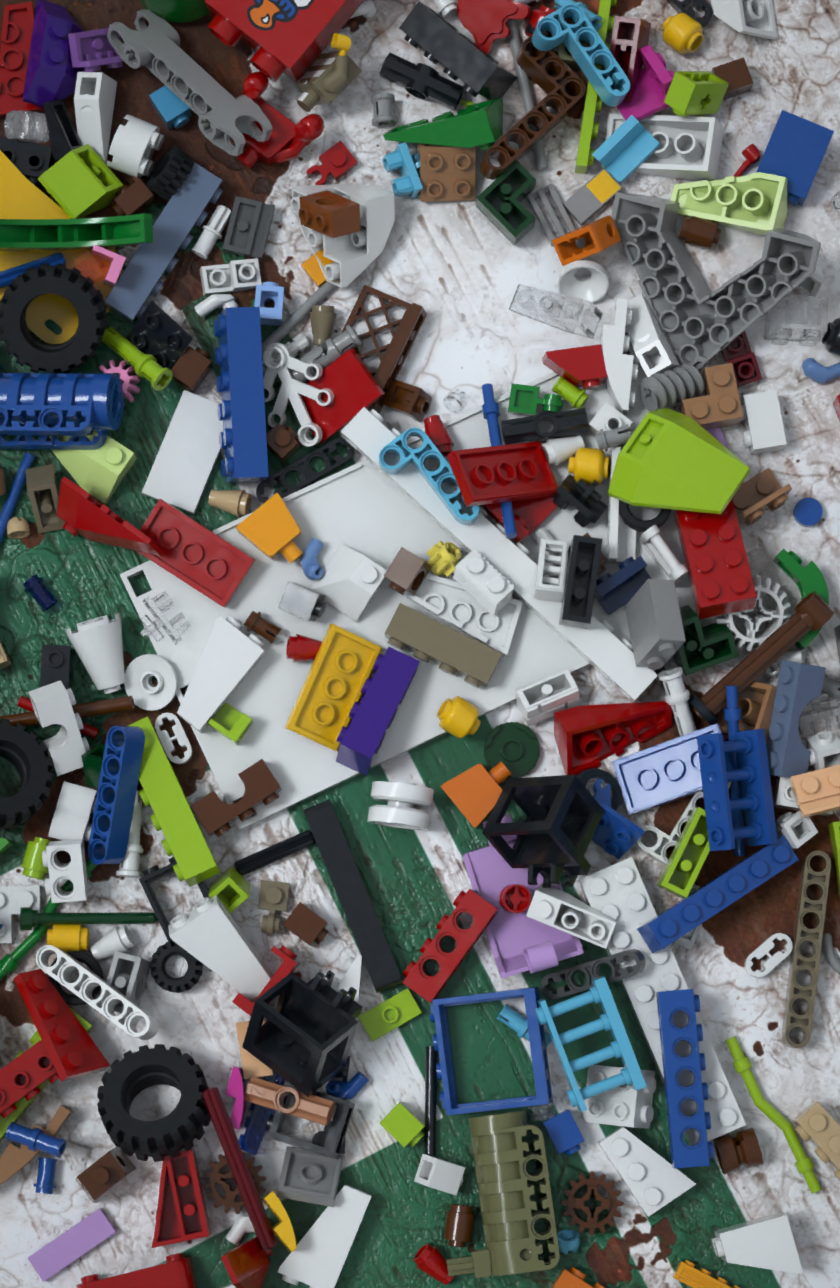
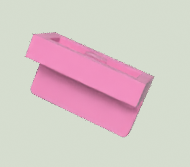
M94 245L91 255L111 263L103 284L113 288L126 257Z

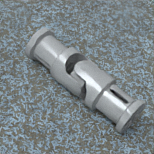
M349 324L341 334L333 339H327L320 346L301 357L300 360L308 364L316 360L324 370L348 349L355 348L356 346L361 347L364 344ZM311 366L310 374L316 376L317 371L315 367ZM289 369L294 379L303 383L309 380L304 376V373Z

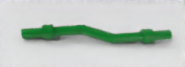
M90 859L86 861L88 879L93 875L91 872L99 865L92 863ZM67 880L60 888L69 892L74 889V886L70 880ZM50 898L43 913H55L61 903H52ZM38 924V927H35L33 932L11 954L7 953L0 960V981L9 972L13 973L20 965L18 962L43 938L49 924Z

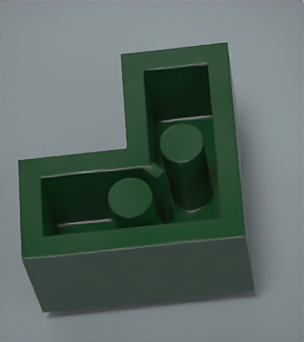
M517 160L476 198V207L513 245L517 244L535 225V217L520 202L535 189L536 179Z
M689 605L680 608L686 641L673 656L676 665L682 667L685 676L739 657L732 631L725 624L713 623L701 628L698 615Z

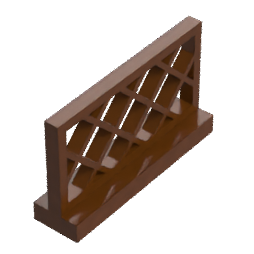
M364 285L342 332L346 330L347 325L350 324L353 327L354 323L366 320L369 332L361 334L359 337L361 340L372 337L376 349L362 355L358 346L355 347V350L362 362L364 359L377 354L380 358L381 363L379 367L370 371V373L374 376V379L385 394L368 407L369 410L374 409L380 414L393 380H396L427 314L423 306L416 303L410 304ZM368 294L379 298L381 307L366 312L363 304ZM397 306L406 310L402 319L391 323L387 310ZM384 312L388 324L373 330L369 317ZM390 329L393 336L390 344L379 347L375 335Z

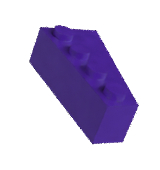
M388 647L385 655L379 654L373 666V669L377 671L373 679H366L361 690L364 697L361 703H354L349 714L352 721L348 728L342 727L336 740L340 743L336 762L367 776L371 768L373 756L375 753H378L386 735L385 731L390 728L397 713V707L401 705L417 672L420 661L391 647Z

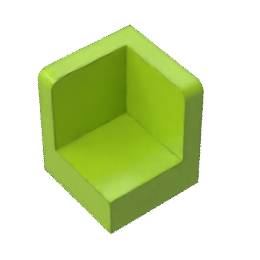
M224 703L216 716L209 720L208 724L237 745L253 724V720L246 714L240 713L228 703Z

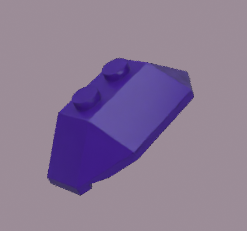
M37 0L23 94L24 102L44 108L43 103L47 101L64 100L75 93L77 73L84 72V67H72L68 34L85 30L65 7L46 0Z

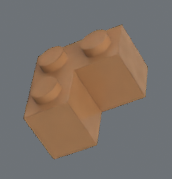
M727 363L705 367L701 375L704 382L705 396L682 400L679 407L680 413L691 417L705 430L740 425L744 416L733 364Z

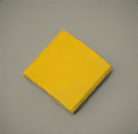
M269 1191L261 1200L279 1221L272 1227V1230L285 1248L293 1252L297 1247L290 1218L274 1191Z

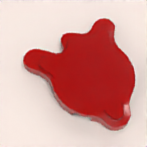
M458 0L457 4L459 20L473 35L477 45L476 48L478 50L481 49L488 55L491 53L496 40L505 39L510 36L509 20H525L531 13V8L527 4L515 2L514 0Z

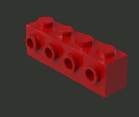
M42 1040L0 1069V1115L3 1119L18 1109L15 1104L25 1098L29 1101L41 1092L39 1087L49 1080L52 1084L60 1079Z

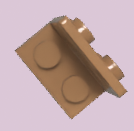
M416 143V150L420 157V181L423 187L419 198L422 202L475 199L476 146L463 148Z
M770 468L741 484L733 496L739 526L744 523L750 526L760 520L761 516L765 513L764 511L768 508L773 512L786 503L785 501L789 499L787 495L792 490L790 484L781 487Z

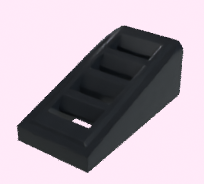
M62 99L43 103L52 154L55 161H59L71 150L82 146Z

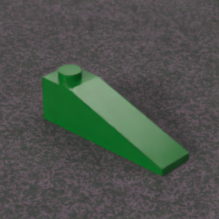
M502 97L469 105L466 109L458 111V115L455 116L453 112L449 111L432 118V122H429L428 119H422L392 128L383 135L384 139L387 141L463 148L479 146V150L490 148L503 135Z

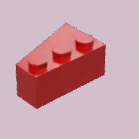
M195 1148L188 1151H179V1156L171 1159L170 1155L163 1156L152 1248L207 1237L212 1234Z

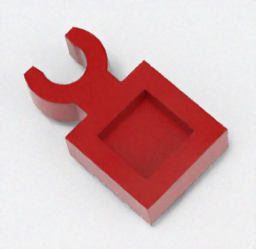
M340 140L319 156V161L322 165L310 167L306 174L308 178L313 174H320L321 179L315 185H325L330 175L337 181L357 166L358 162Z

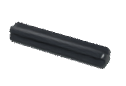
M306 830L234 863L235 869L241 876L314 845L315 839L312 832Z

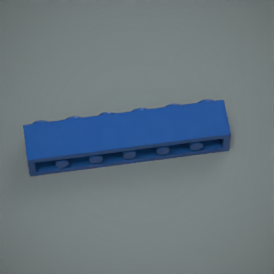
M784 835L777 838L778 843L764 845L689 894L687 898H683L637 928L650 951L654 953L664 949L798 861V857Z

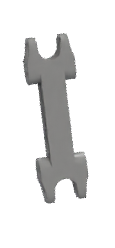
M141 9L137 11L134 21L137 31L128 28L121 22H114L109 25L107 38L120 58L133 69L144 65L199 116L198 125L202 134L214 145L229 155L238 156L243 153L246 143L242 133L250 135L258 142L269 140L273 128L260 107L246 95L234 98L180 48L181 41L178 32L166 20L150 10ZM144 18L149 22V26L145 24ZM117 32H118V34L121 36V38L123 39V41H124L125 43H122V42L118 39V37H117ZM254 121H257V122L260 123V125L262 126L263 132L257 127V125H256V123H255ZM230 137L234 140L235 147L231 144Z

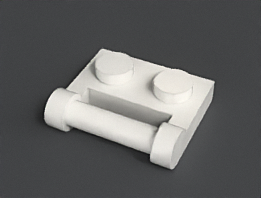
M655 524L642 533L639 542L666 580H674L676 584L681 581L682 577L689 570L677 560L659 533L661 531Z

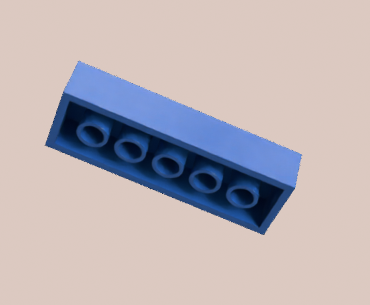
M260 307L225 308L218 315V320H214L213 323L214 336L219 337V348H215L216 365H220L221 376L216 378L217 392L222 394V404H218V419L223 421V432L219 434L220 449L225 451V460H221V475L226 477V484L259 483L269 477Z

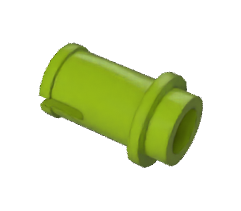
M563 376L557 380L552 388V392L562 396L563 399L571 404L573 409L575 407L581 409L589 398L585 389L580 390Z

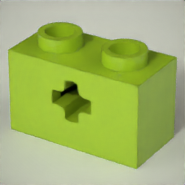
M677 71L674 74L664 103L672 107V111L682 117H688V115L704 117L705 114H717L729 83L710 71Z

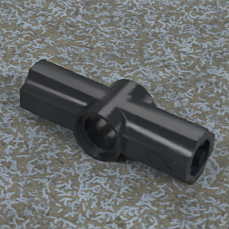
M392 53L388 54L380 71L381 77L405 87V90L411 95L423 100L431 99L454 111L465 90L460 84L440 76L432 67L422 63H417L416 65Z
M585 408L556 413L542 412L536 416L501 421L505 445L534 441L546 442L547 439L589 433ZM541 421H548L551 423L553 430L549 433H542L538 430L537 424Z

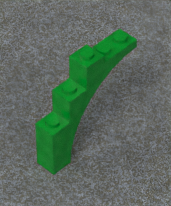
M143 213L80 219H0V251L6 252L93 249L94 245L110 250L123 248V246L153 243L152 214Z

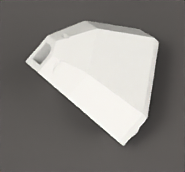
M348 183L292 187L291 208L293 215L313 255L323 248L324 257L334 261V263L327 264L324 267L316 256L326 281L340 288L347 287L383 252L395 222L394 193L380 187ZM330 191L359 203L361 231L331 238L301 225L299 197Z

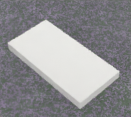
M186 390L183 391L142 490L143 495L155 500L162 499L173 507L195 514L221 451L219 434L223 432V421L218 419L219 403Z

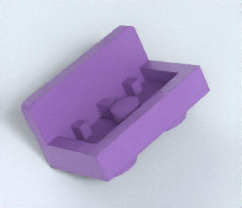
M109 27L68 34L72 67H84V72L100 71V65L105 64L106 68L123 67V60L107 38ZM117 32V37L121 41V37Z

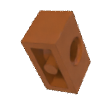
M330 191L299 197L301 225L331 238L361 231L359 203Z

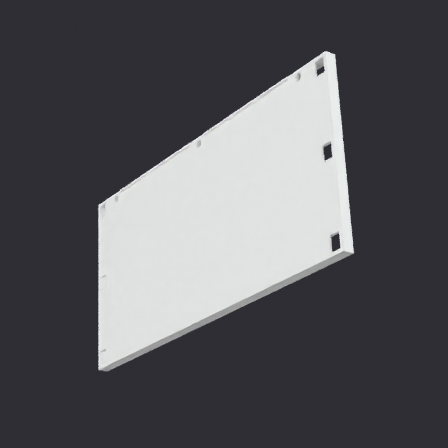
M629 339L628 355H634L633 364H638L636 381H631L630 390L635 392L634 408H629L626 415L633 422L629 430L634 432L647 412L650 411L644 407L640 396L641 381L647 375ZM551 372L525 385L540 387L539 398L544 399L545 394L558 395L552 392V388L560 376L555 372ZM605 381L600 384L599 388L586 390L589 398L582 408L586 410L588 425L605 402L616 409ZM510 392L495 398V402L499 404L500 410L498 421L502 445L505 444L501 421L531 416L508 413ZM561 397V401L564 404L563 408H560V412L577 409L576 407L574 409L571 408V404ZM482 405L443 423L454 443L453 451L491 447L487 419L483 417ZM538 405L537 415L543 412V406ZM541 421L537 424L538 430L542 433H549L553 430L551 423L548 421ZM592 432L580 434L585 448L599 449L596 436ZM414 436L408 439L406 443L410 448H419L423 442L419 437ZM611 447L608 448V451L603 449L606 456H610ZM366 459L282 498L301 531V535L294 540L299 549L304 552L312 537L324 544L317 556L323 570L341 544L365 555L386 570H388L401 547L426 562L431 558L427 551L439 541H442L444 544L451 542L459 548L461 552L459 562L469 554ZM435 459L425 461L430 468L434 466L440 467L439 462ZM569 459L557 466L554 464L550 465L558 487L571 474L568 473ZM609 478L604 479L603 483L594 489L602 496L600 500L607 506ZM446 481L452 488L456 485L454 482ZM569 504L565 510L557 507L522 543L530 552L528 557L536 564L538 563L539 546L532 536L542 527L548 531L554 540L569 542V546L574 535L583 536L588 533L592 538L602 539L601 552L606 557L608 508L595 524L591 522L587 526L581 527L575 522L574 516L578 510L573 505ZM637 506V518L640 520H652L661 512V508ZM672 510L667 521L659 528L661 531L659 534L680 564L686 566ZM252 513L212 531L256 559L226 608L151 560L120 574L157 655L165 658L175 670L177 676L176 696L180 704L184 697L180 689L189 685L219 615L224 619L228 616L232 617L242 626L239 631L247 637L253 634L264 644L261 648L265 651V655L226 701V703L240 713L246 714L253 720V724L237 745L210 727L209 724L201 733L191 726L227 804H234L233 801L244 796L245 786L238 774L263 759L282 788L278 792L280 797L267 806L261 803L255 807L258 815L243 822L239 818L235 820L240 831L361 774L336 762L338 751L328 749L285 729V725L314 660L293 662V659L286 658L289 636L299 634L323 641L329 625L334 624L382 647L380 653L385 655L388 647H391L420 661L401 705L397 707L398 710L390 728L385 731L386 735L378 753H375L370 769L448 733L439 726V719L436 717L440 706L447 698L452 699L453 697L460 696L472 703L479 710V718L515 701V690L565 668H568L572 674L591 665L523 603L507 657L502 655L487 687L481 685L480 688H476L464 681L465 676L455 672L454 676L445 673L439 669V663L429 660L428 663L423 662L413 656L414 651L406 647L403 650H399L387 643L389 639L385 637V631L400 603L480 642L407 599V591H405L404 595H401L389 587L391 582L387 578L357 622L327 602L322 616L317 618L315 622L307 621L281 610L278 606L288 582H295L311 588L316 580H310L304 575L300 558L290 564L280 552L273 559H269L238 533L236 526ZM490 515L486 518L494 526L497 524ZM636 531V559L640 556L647 564L645 570L652 579L666 580L639 542L643 532ZM513 538L509 539L515 545L517 544V542ZM544 562V565L554 566L552 563ZM620 563L605 564L606 570L597 577V580L608 572L611 576L620 570L618 567ZM431 570L429 571V574L436 575ZM144 572L152 590L137 597L129 579ZM452 573L449 577H447L445 574L442 575V576H439V577L446 578V579H449V580H452V581H456V580L453 578V575H454L453 573ZM686 573L681 581L675 584L679 608L689 605L697 614L688 573ZM549 575L551 578H559L556 575ZM512 594L513 599L519 600L514 594ZM594 596L592 615L598 621L604 619L614 629L612 634L619 640L624 638L632 644L625 605L611 615H608ZM252 611L256 613L260 611L262 617L281 628L272 644L253 630L247 631L248 627L244 623ZM373 669L369 678L373 679L377 670ZM362 694V696H361V698H360V700H359V703H361V701H362V699H363V697H364V694Z

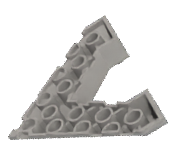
M616 192L611 217L624 242L622 246L631 265H634L640 278L638 282L649 307L660 324L680 366L688 363L697 370L701 369L816 271L821 242L806 234L782 228L767 230L762 258L710 293L675 232L680 203L654 196Z

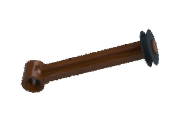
M816 591L803 598L794 608L796 612L706 694L698 698L692 692L694 697L690 700L688 699V701L694 707L693 711L703 721L706 720L710 725L718 721L716 714L727 705V685H737V694H739L809 630L816 631L830 620L834 611Z

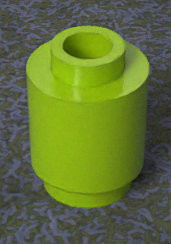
M35 837L34 842L28 841L21 866L24 868L22 875L45 880L46 874H49L48 867L43 866L42 851L46 850V846L51 840Z

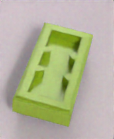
M407 988L358 1016L373 1042L422 1012Z

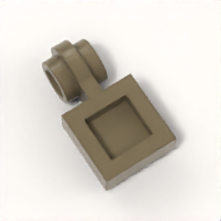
M261 880L258 909L269 910V916L263 915L261 932L267 933V936H273V933L279 934L280 917L275 916V912H287L290 883Z

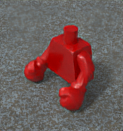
M260 71L250 73L244 80L243 95L252 99L269 119L273 129L269 140L265 142H258L250 135L242 133L246 141L244 145L246 149L237 160L249 170L258 159L271 166L274 163L280 164L297 158L305 146L322 134L325 127L323 119L318 114H310L301 119L299 123L294 124L262 98H259L269 84L266 74ZM254 121V122L256 123L257 127L263 132V129H262V126L260 125V123L257 122V121Z

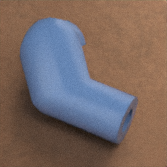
M807 358L802 363L803 372L806 377L819 384L840 377V363L825 367L816 362L814 358Z
M313 537L300 557V564L304 575L308 579L318 580L323 576V568L320 566L317 556L324 544Z

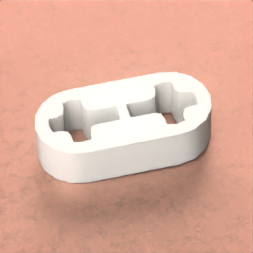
M172 713L159 715L155 721V730L168 758L175 764H186L190 761L193 750L181 722ZM166 718L170 722L175 721L176 725L172 726L175 736L171 738L166 730L161 731L160 729L164 725L163 720ZM175 740L178 741L181 747H187L183 759H180L178 756H172V753L175 751L173 745Z
M776 933L767 938L745 959L744 968L747 974L751 977L759 978L773 970L791 953L793 945L790 937L783 933ZM774 939L777 941L784 940L786 944L783 947L786 951L784 953L778 951L771 956L769 951L775 946L772 941ZM766 955L768 959L762 964L764 970L762 972L759 970L752 971L753 962L751 959L759 960Z

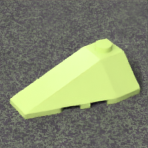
M757 172L750 173L747 176H730L719 180H702L675 184L670 201L680 203L678 215L689 218L696 216L717 222L718 225L766 236L767 230L783 229L787 215V178Z
M93 430L92 435L83 436H87L92 441L93 437L98 436V434ZM59 435V441L61 442L68 441L71 436ZM107 436L105 444L96 450L51 449L77 484L105 505L137 460L134 452Z

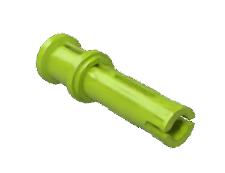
M109 327V330L106 328L102 339L103 343L130 363L140 378H146L151 382L153 389L160 391L167 387L173 376V372L169 368H163L159 365L153 355L141 352L113 327Z

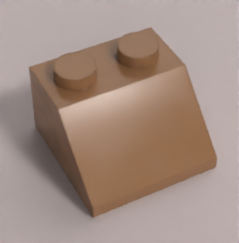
M751 682L738 694V707L741 708L742 719L739 720V732L764 729L767 745L777 687ZM724 708L719 711L716 723L720 724L723 735L728 736V724L724 720Z

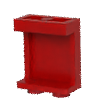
M284 945L280 949L275 946L271 949L273 953L283 959V963L256 999L291 972H294L299 964L294 961L297 955ZM238 993L232 1002L251 1016L255 1001L252 1002L243 994Z

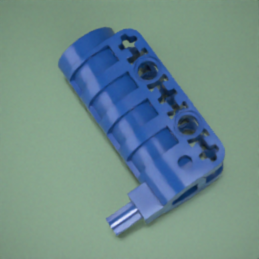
M0 363V449L96 450L105 444L108 430H117L123 416L124 396L118 374L1 373L2 365ZM93 430L98 434V436L93 437L92 441L87 436H83L92 435ZM5 434L18 435L13 441H6ZM31 435H41V436H39L38 440H36V439H35L33 436H31ZM59 435L71 436L68 441H59Z

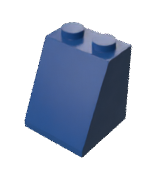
M782 110L756 173L761 172L786 177L787 205L803 206L834 131Z

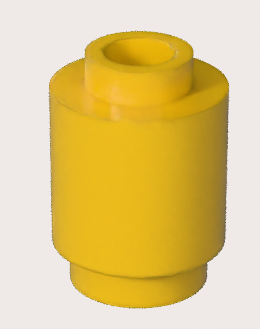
M54 924L53 929H48L47 945H52L65 952L88 951L89 928L82 927V924Z

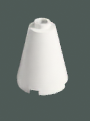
M114 613L115 619L109 620L108 616L104 615L77 623V630L71 631L70 626L65 628L66 635L97 690L104 689L105 694L121 690L120 684L125 683L120 613Z

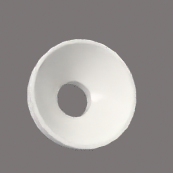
M578 260L569 263L561 270L558 278V290L561 296L575 304L586 305L597 302L605 296L609 287V280L605 269L600 264L589 260ZM579 269H588L591 274L586 277H579L575 272Z

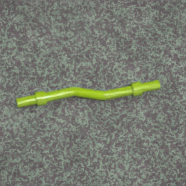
M736 1036L725 1040L735 1061L732 1064L736 1072L741 1074L755 1106L783 1131L797 1161L794 1164L799 1174H803L811 1194L822 1190L812 1169L815 1166L810 1156H806L792 1124L764 1099L750 1069L753 1066L748 1056H744Z

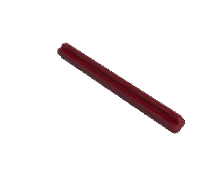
M217 1087L208 1088L202 1092V1097L262 1250L271 1249L277 1244V1240L219 1089Z

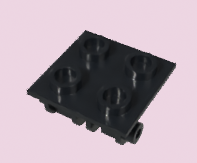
M154 301L149 303L126 337L141 352L153 355L159 365L170 370L193 339Z

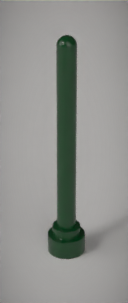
M20 907V930H32V927H38V924H154L158 921L154 912L38 913V910H32V907Z

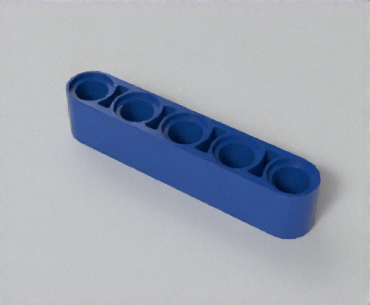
M113 726L108 731L88 845V857L94 864H120L126 856L145 744L144 732L139 727Z

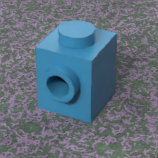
M166 85L149 95L151 104L168 130L173 127L178 129L189 122V117L192 116L191 109Z

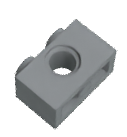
M115 951L106 982L139 1006L150 970V962L141 957ZM123 1002L115 1006L114 1013L121 1014L123 1012Z

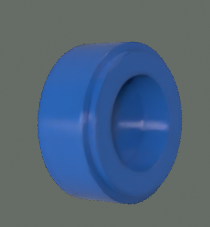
M813 498L801 499L793 510L794 519L799 525L804 527H811L817 524L823 513L821 504Z

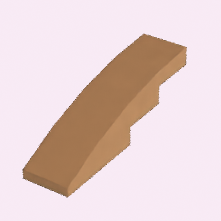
M61 1105L47 1128L40 1124H35L32 1129H42L45 1134L55 1137L73 1111ZM10 1142L0 1157V1185L15 1176L35 1159L41 1151L37 1150L34 1152L29 1150L26 1145L22 1144L20 1147L16 1143Z

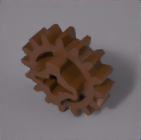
M220 1154L218 1155L219 1164L212 1161L209 1163L213 1171L204 1173V1176L210 1178V1182L204 1184L203 1188H211V1193L208 1194L207 1199L216 1198L215 1208L223 1204L225 1205V1213H228L231 1207H235L236 1214H240L241 1206L245 1205L243 1200L235 1202L237 1194L240 1193L238 1187L232 1190L231 1184L222 1179L233 1178V1174L231 1171L227 1174L219 1172L224 1165L228 1164L227 1159ZM253 1156L246 1160L253 1174L257 1191L260 1193L265 1192L266 1189L260 1186V1182L265 1181L266 1176H259L258 1174L263 1166L255 1167L253 1163L256 1158ZM216 1183L221 1184L226 1191L225 1199L217 1191Z
M590 1171L589 1178H585L582 1173H579L580 1181L576 1183L570 1179L569 1183L572 1188L570 1190H562L568 1196L567 1199L560 1201L561 1205L568 1208L562 1212V1215L571 1216L572 1218L568 1224L573 1226L578 1223V1232L580 1233L584 1231L585 1227L588 1228L590 1235H594L595 1228H599L602 1233H605L604 1225L608 1223L614 1227L613 1216L621 1217L622 1215L616 1211L617 1207L624 1205V1202L616 1199L622 1192L621 1190L613 1191L612 1187L615 1181L604 1182L606 1175L603 1173L598 1179L595 1178L594 1171ZM586 1184V1191L580 1197H574L575 1192ZM597 1184L603 1186L608 1191L610 1198L602 1197L598 1193ZM593 1189L594 1198L600 1203L594 1206L591 1217L590 1209L584 1205V1201L589 1200L591 1190ZM573 1208L582 1209L586 1213V1222L577 1217ZM603 1209H610L607 1216L597 1222L598 1214Z

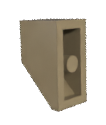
M50 464L26 469L27 491L38 534L64 529L62 526L65 522L57 516L60 490L54 465Z

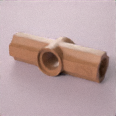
M253 1076L245 1090L244 1101L328 1126L332 1120L335 1101L315 1095L307 1097L299 1090ZM288 1094H294L296 1098L295 1105L290 1109H286L284 1106L285 1097Z

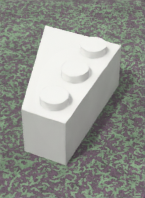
M622 1126L598 1142L648 1217L696 1185L678 1169L672 1168L668 1161Z

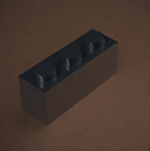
M579 535L573 536L570 544L559 625L585 629L589 627L602 539Z

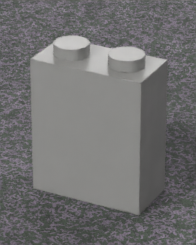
M648 579L625 605L636 667H647L648 669L655 670L662 668L686 640L674 580Z

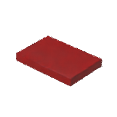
M351 348L326 367L320 378L307 383L320 390L324 388L332 390L334 400L331 404L320 406L316 400L301 395L312 422L317 424L322 430L323 435L319 443L323 444L344 428L363 407L367 409L385 393L355 350ZM323 392L321 394V399L324 402H327L328 395L325 392ZM310 429L313 435L316 437L315 431L313 429Z

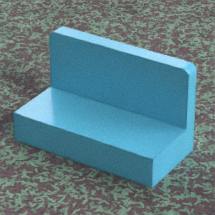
M631 115L592 155L619 183H623L660 147V143Z

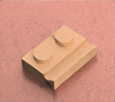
M840 764L790 777L789 782L797 806L800 808L801 818L840 809Z

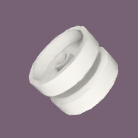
M373 781L371 797L376 801L385 802L387 805L370 806L367 822L395 828L429 830L431 815L426 811L414 809V807H428L432 805L434 789L407 782Z

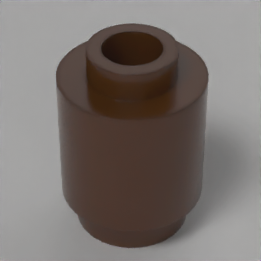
M685 216L679 238L684 239V243L710 250L711 245L717 246L721 229H717V222L692 216V218Z
M450 1204V1210L446 1211L443 1239L449 1240L448 1245L466 1247V1242H472L475 1214H472L473 1206Z

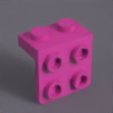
M650 44L640 49L644 68L641 69L631 103L622 102L616 106L625 121L631 115L640 121L669 107V105L664 103V100L674 77V72L672 70L667 71L663 56L660 52L656 54Z

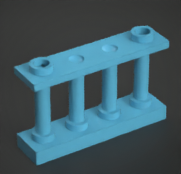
M604 976L591 979L593 987H590L588 992L549 1007L544 999H540L537 1001L539 1008L535 1009L540 1024H546L570 1086V1090L566 1091L572 1108L577 1106L581 1112L587 1110L584 1103L585 1099L624 1084L626 1086L631 1085L632 1089L636 1091L647 1087ZM592 1002L595 1004L600 1003L604 1014L599 1015V1019L558 1034L552 1018ZM603 1029L605 1031L610 1030L614 1039L613 1042H610V1046L570 1062L568 1061L563 1045ZM612 1057L616 1059L621 1058L624 1069L620 1070L621 1073L579 1089L573 1074L574 1072Z

